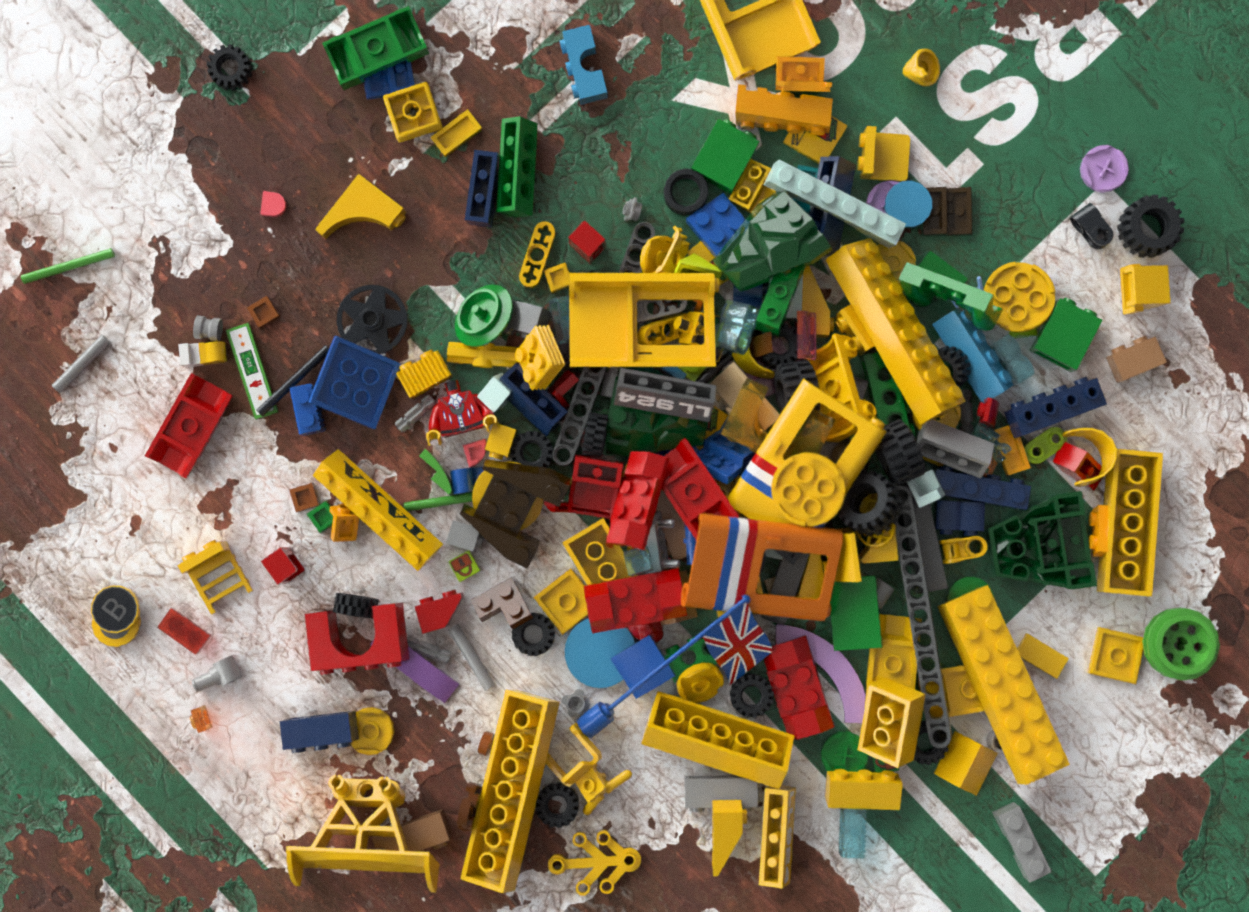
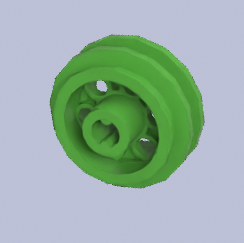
M1180 607L1165 609L1155 615L1146 626L1142 640L1144 655L1151 667L1163 676L1182 681L1196 679L1208 672L1217 660L1220 648L1218 632L1212 622L1199 611ZM1176 623L1177 629L1172 631L1170 626ZM1189 626L1195 629L1193 634L1188 633L1187 629ZM1178 637L1180 639V643L1177 644L1178 648L1175 649L1174 643L1177 642L1176 638ZM1199 642L1198 651H1195L1194 644ZM1166 653H1169V654L1172 655V660H1171V661H1169V660L1166 658V656H1165ZM1188 656L1190 662L1184 665L1182 659Z

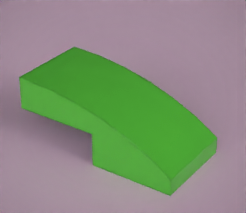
M425 449L419 456L437 471L431 479L446 493L452 495L453 488L448 474L435 456Z

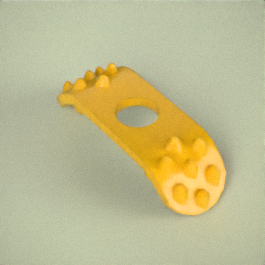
M672 227L675 231L672 237L674 241L662 265L658 266L653 273H674L679 260L685 258L690 243L686 241L688 237L681 234L683 231L681 228ZM674 252L677 253V262L675 265L672 262Z

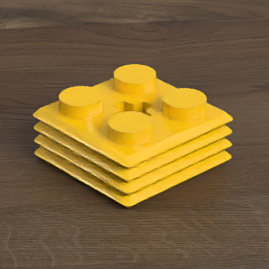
M427 82L383 96L395 136L399 143L443 128ZM411 108L418 111L414 117L407 115L410 113Z
M545 325L543 327L535 326L515 351L516 361L520 362L523 369V378L525 382H528L532 391L534 388L535 390L538 388L545 390L565 365L549 325L546 327Z

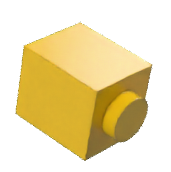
M493 424L485 450L490 452L489 456L499 460H503L504 456L509 458L510 449L518 431L501 424L498 428L496 424Z

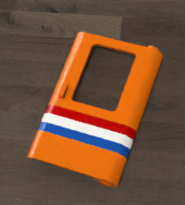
M700 513V525L689 583L685 582L682 588L681 604L683 607L728 611L743 599V595H748L750 597L748 605L752 614L824 621L826 617L830 616V599L843 541L841 530ZM766 549L827 555L828 560L820 597L818 599L757 593L756 588L764 551Z

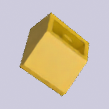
M851 304L836 314L834 317L836 328L841 334L845 333L846 336L855 340V343L858 345L857 352L860 356L875 347Z

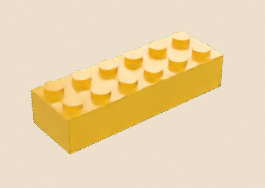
M1117 449V460L1113 468L1105 476L1103 505H1108L1107 549H1109V552L1099 557L1096 592L1152 597L1163 453Z
M657 691L641 744L780 789L788 771L795 735Z

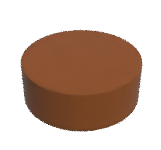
M484 732L478 746V754L488 756L493 745L494 733Z

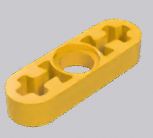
M543 221L535 226L519 273L521 284L529 289L539 285L555 239V228L549 222ZM545 227H548V231L551 233L550 236H546L544 239V244H548L547 248L542 244H534L535 240L540 243L541 234L539 230H544ZM534 249H541L544 252V258L541 261L531 259V252ZM528 262L533 266H541L540 270L534 269L533 275L536 277V280H531L530 283H527L524 274H529L531 266H527Z
M687 313L666 317L642 326L637 334L639 344L662 345L680 338L681 332L675 330L673 324L678 316L686 318ZM666 324L670 326V333L668 334V336L664 334V327ZM650 333H655V334H656V336H651V337L648 338V336L650 335Z

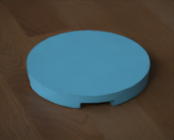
M589 618L583 620L573 628L565 644V660L570 672L578 681L590 687L606 688L618 684L623 678L610 658L635 644L632 634L627 627L592 634Z

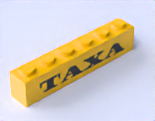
M339 449L324 459L312 475L417 571L425 566L443 546L442 542Z

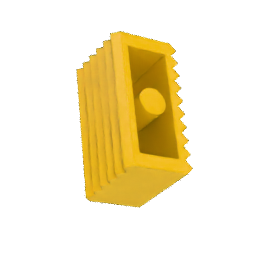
M432 349L420 355L421 360L415 363L409 361L399 367L401 371L396 374L410 399L420 396L453 377L438 350L435 352Z

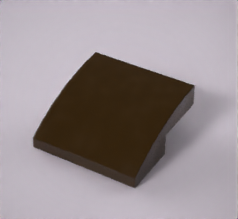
M926 188L932 198V209L929 217L923 222V235H973L972 188Z

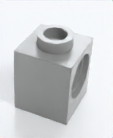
M453 520L446 543L475 552L476 548H481L484 537L471 525Z

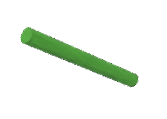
M112 248L23 274L21 275V280L23 284L113 258L115 254Z

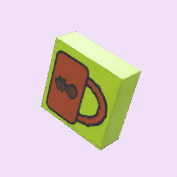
M470 550L448 561L459 582L481 571Z

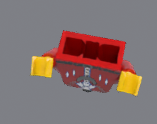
M453 380L445 383L448 396L439 398L438 403L433 406L429 419V432L426 434L428 446H431L430 442L433 439H437L438 444L441 445V437L447 438L481 428H486L490 432L489 426L491 424H496L498 428L500 424L494 413L477 397L479 394H473L470 390L461 392L459 381Z

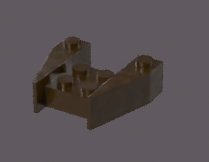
M486 459L482 470L493 474L477 508L475 509L464 503L460 515L506 559L528 569L538 549L540 540L520 531L536 497L559 507L570 487L571 479L550 468Z

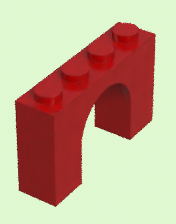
M403 602L372 606L375 638L370 649L362 655L353 654L342 645L338 634L337 616L333 610L305 614L311 671H319L320 675L334 673V669L342 668V672L357 671L356 666H364L365 670L377 669L379 664L387 663V667L402 666L401 661L409 660Z

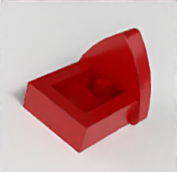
M567 370L547 389V392L567 410L570 405L562 396L579 379Z

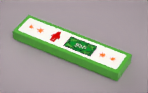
M246 323L226 330L254 418L258 420L279 413L277 405L272 407L263 417L256 411L273 392L250 324Z

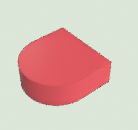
M263 191L260 214L269 217L281 216L287 207L284 197L276 192Z

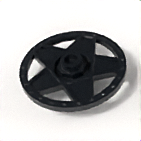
M365 285L354 289L343 299L337 312V328L341 338L352 343H358L369 338L377 348V350L371 351L378 354H384L395 348L404 337L407 329L408 316L402 300L392 290L380 285ZM372 290L366 303L351 300L361 292ZM385 293L397 302L401 311L386 309ZM344 311L354 320L346 334L342 324ZM402 324L398 336L389 344L387 329Z

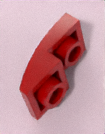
M988 397L984 399V402L979 403L977 416L980 417L979 423L985 424L984 427L995 428L1000 406L997 400Z

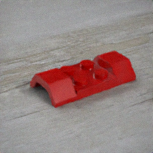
M191 373L148 448L145 457L166 466L187 479L223 418L222 415L233 395Z
M686 438L681 440L675 449L665 455V457L669 458L661 489L696 541L700 525V513L740 518Z
M631 451L625 477H622L611 516V525L606 540L607 547L614 548V545L645 551L669 458L651 452Z
M679 568L584 586L592 634L687 616L686 607H683L681 604L682 584Z
M800 636L790 641L772 645L773 652L764 658V662L786 732L795 735L794 739H801L834 728L835 725L807 636Z

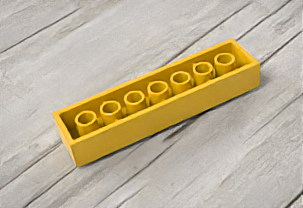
M871 238L844 245L829 256L825 261L919 424L922 425L945 415L966 402L961 389L954 382L949 368L943 363L936 346L929 339L925 327L918 320L913 306L907 301L902 287L896 282L889 265L881 256L876 243Z
M989 586L979 587L937 606L1017 783L1028 785L1069 766L1070 763Z
M520 690L505 691L461 880L500 893L515 891L558 713L559 701Z

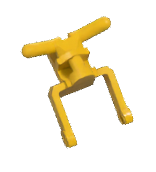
M575 722L569 729L593 756V760L591 762L581 761L568 774L563 771L549 753L545 764L564 786L570 787L576 783L587 800V804L582 810L583 814L590 815L605 798L604 794H610L615 788L632 777V772L624 770L610 781H607L605 773H599L596 768L598 766L597 762L602 759L601 752Z

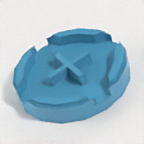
M902 181L894 185L887 193L884 205L885 213L906 223L904 228H915L929 217L932 209V198L922 184L914 181Z

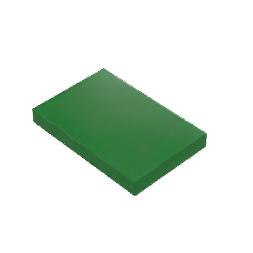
M876 575L861 576L860 582H834L830 599L834 651L882 648Z

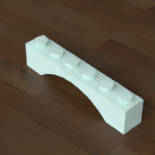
M781 160L773 164L764 183V186L781 193L785 191L791 198L833 215L854 227L866 237L887 248L897 244L906 223Z

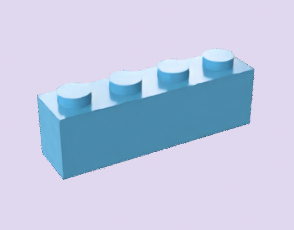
M958 307L932 324L945 346H949V348L954 346L956 351L962 350V357L967 355L968 359L965 360V363L970 362L971 365L967 368V370H971L970 375L967 376L969 378L968 382L981 402H984V399L988 397L995 398L1014 385L1011 375L1002 367L997 353L986 342L985 334L973 325L972 316L966 309Z

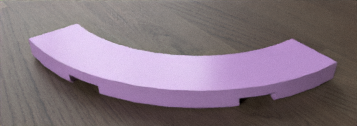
M776 624L775 645L800 636H807L814 662L826 671L839 691L844 710V722L862 723L865 710V692L857 673L840 651H834L833 645L814 633L789 625Z

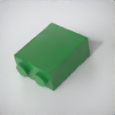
M718 119L691 169L703 175L706 182L731 195L760 141L756 139L757 136L746 130L742 132L736 129V125L727 119H724V121Z
M1059 298L1055 301L1051 315L1043 323L1029 351L1071 373L1078 369L1103 320L1097 317L1098 314L1096 312L1077 307L1075 301L1069 298Z

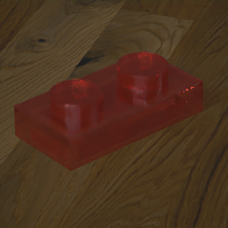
M170 608L157 627L195 655L201 651L211 637L210 633L175 608Z

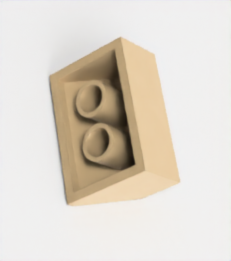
M734 362L710 383L716 385L715 400L717 402L722 401L726 406L725 412L732 420L737 418L743 424L740 429L748 438L752 436L756 439L777 421L780 416Z

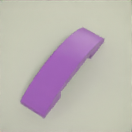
M408 645L409 660L401 661L402 666H397L396 668L445 703L459 686V683Z

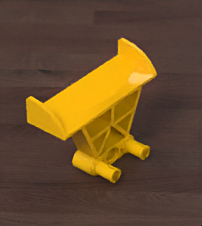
M337 775L331 776L328 785L338 802L311 847H286L288 873L295 886H301L303 868L425 873L430 892L437 891L440 864L429 852H412L408 850L396 808L405 801V792L397 782L390 780L388 777L384 778L382 776L378 780L347 779L341 775H338V777ZM373 789V794L365 798L366 791ZM350 806L379 808L362 825ZM346 813L354 825L340 824ZM390 816L393 827L380 826ZM333 835L357 836L355 849L326 848ZM368 837H396L400 851L367 850Z

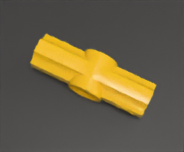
M459 342L448 343V363L471 364L473 367L493 368V366L511 368L516 363L519 364L515 358L517 347L495 346L493 343L481 347H470Z

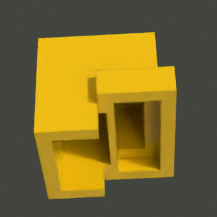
M1131 264L1120 268L1123 315H1132L1143 312L1144 309H1152L1171 303L1168 265L1141 266L1140 264Z

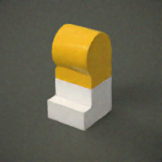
M225 342L178 344L180 365L189 368L227 361Z

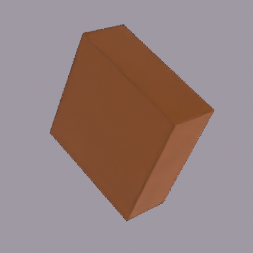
M268 296L247 307L260 329L280 317Z
M314 483L289 489L296 512L320 505Z

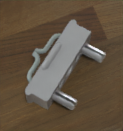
M655 511L645 551L640 550L646 574L670 570V568H680L681 566L680 560H668L664 528H673L675 523L673 519H662L661 511Z

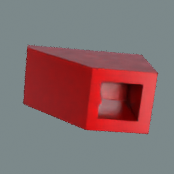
M455 589L442 593L443 598L434 600L433 596L419 600L420 605L414 607L422 634L445 628L449 625L464 597L463 592L457 594Z

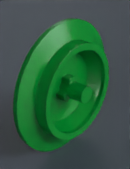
M486 285L467 296L462 302L455 319V332L458 339L467 346L481 347L499 337L507 327L512 316L513 301L510 293L502 286Z

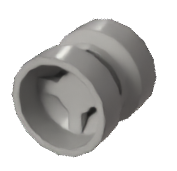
M197 315L193 327L194 338H209L211 341H220L223 332V320L215 317L207 319L205 316Z

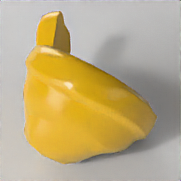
M925 48L916 51L912 58L906 62L903 68V75L921 86L927 87L935 84L940 75V64L936 54L932 50Z

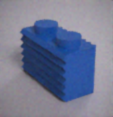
M310 383L290 388L298 432L303 436L325 432L326 430L323 423L324 419L322 418L323 414H321L323 410L318 406L308 403L314 385Z

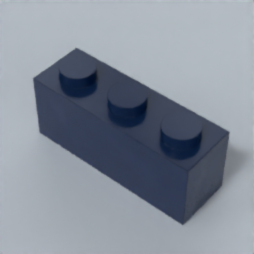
M474 150L465 221L469 225L493 228L498 192L500 159L498 152Z
M518 363L500 377L499 380L511 390L507 400L546 437L563 422L568 411L543 388L541 390L539 388L535 390L534 388L532 391L528 382H525L523 369Z
M356 710L288 718L279 721L283 750L291 749L292 753L305 752L306 747H314L315 751L329 749L331 744H337V748L352 746L351 742L359 739Z

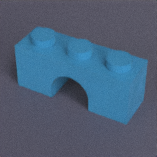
M590 25L563 31V40H559L562 54L567 53L569 62H566L565 65L568 76H573L575 84L571 85L574 99L579 98L580 105L608 98L602 70L590 72L581 66V62L586 56L596 54Z

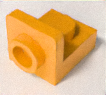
M343 503L338 504V506H330L329 511L333 515L332 541H356L359 517Z

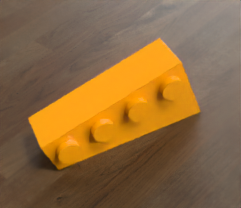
M738 84L735 109L736 126H740L744 130H753L754 127L764 128L768 132H776L778 129H783L789 133L798 134L803 130L811 131L813 135H824L825 133H830L833 99L806 94L800 95V98H795L794 94L787 91L771 94L767 91V88L758 87L756 91L746 90V85Z

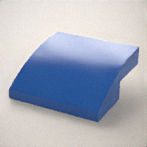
M407 60L364 78L367 100L383 98L386 94L415 85L411 62L408 63Z
M718 430L705 439L704 448L696 454L713 478L728 485L749 464L757 452V448Z
M650 634L610 658L629 689L666 661V658ZM668 664L632 694L637 699L670 680L676 674Z

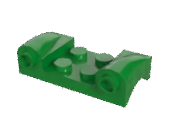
M409 6L398 9L391 14L322 43L343 91L365 82L364 78L405 60L409 63L430 54Z
M906 262L898 279L906 298L914 305L925 307L931 303L934 296L945 302L948 299L955 301L957 306L966 309L970 313L973 325L982 331L992 330L1003 311L1002 308L993 305V294Z

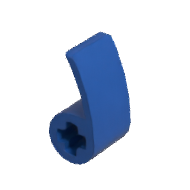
M483 466L451 470L453 494L473 492L477 478L484 471L482 470Z

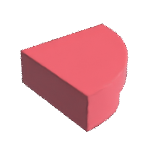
M486 439L463 445L469 468L478 465L483 460L486 454Z

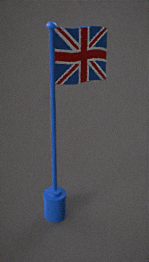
M743 595L742 600L611 705L603 702L595 704L577 719V724L581 731L589 738L597 735L614 721L613 715L615 712L613 709L702 637L711 656L725 672L729 686L773 652L768 636L752 615L748 605L750 597Z

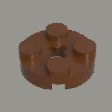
M469 782L465 789V792H469V795L462 799L457 820L458 830L472 831L483 787L477 783Z

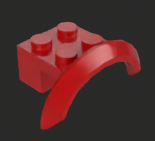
M576 455L568 502L562 501L558 507L548 501H544V505L551 512L575 513L611 519L620 487L623 462Z

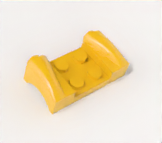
M833 334L829 343L817 350L807 352V358H803V360H808L813 366L818 379L819 389L869 420L872 417L876 418L877 411L875 406L859 398L849 360L857 356L858 345L849 336ZM821 403L818 417L825 441L839 443L857 433L858 427Z

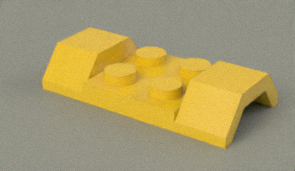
M880 614L883 647L869 649L865 704L869 684L884 677L915 690L917 662L909 617ZM915 618L917 621L922 622V619Z
M959 665L942 668L949 717L984 711L965 666ZM918 675V687H919V692H921L920 681H919V675ZM930 681L926 684V689L930 693H937L939 685L934 681ZM935 705L930 708V713L934 717H940L943 715V709Z

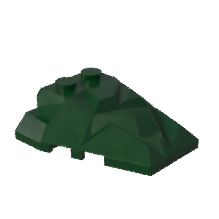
M783 191L781 193H773L753 209L714 258L713 262L740 292L769 282L770 276L783 272V275L791 273V268L798 265L810 266L832 251V248L824 235L817 229L814 220Z
M620 367V369L624 368L668 376L653 367ZM619 375L616 376L606 431L608 432L606 440L607 454L629 457L631 451L660 453L659 451L675 449L684 438L688 440L692 447L704 445L708 425L706 421L614 405Z
M1082 491L1057 494L989 528L996 576L1064 587L1072 590L1097 586L1084 515L1086 514Z

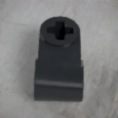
M1088 203L1070 217L1074 228L1081 233L1093 249H1102L1112 241L1114 236L1112 228L1092 203ZM1103 234V239L1098 240L1096 238L1098 235Z

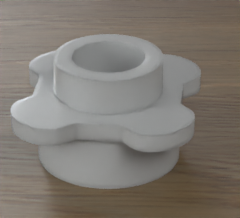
M634 197L626 201L623 207L624 221H637L639 218L642 203L637 202V198Z
M580 689L562 698V703L566 705L570 717H576L577 713L588 711L590 704L583 697L584 692Z

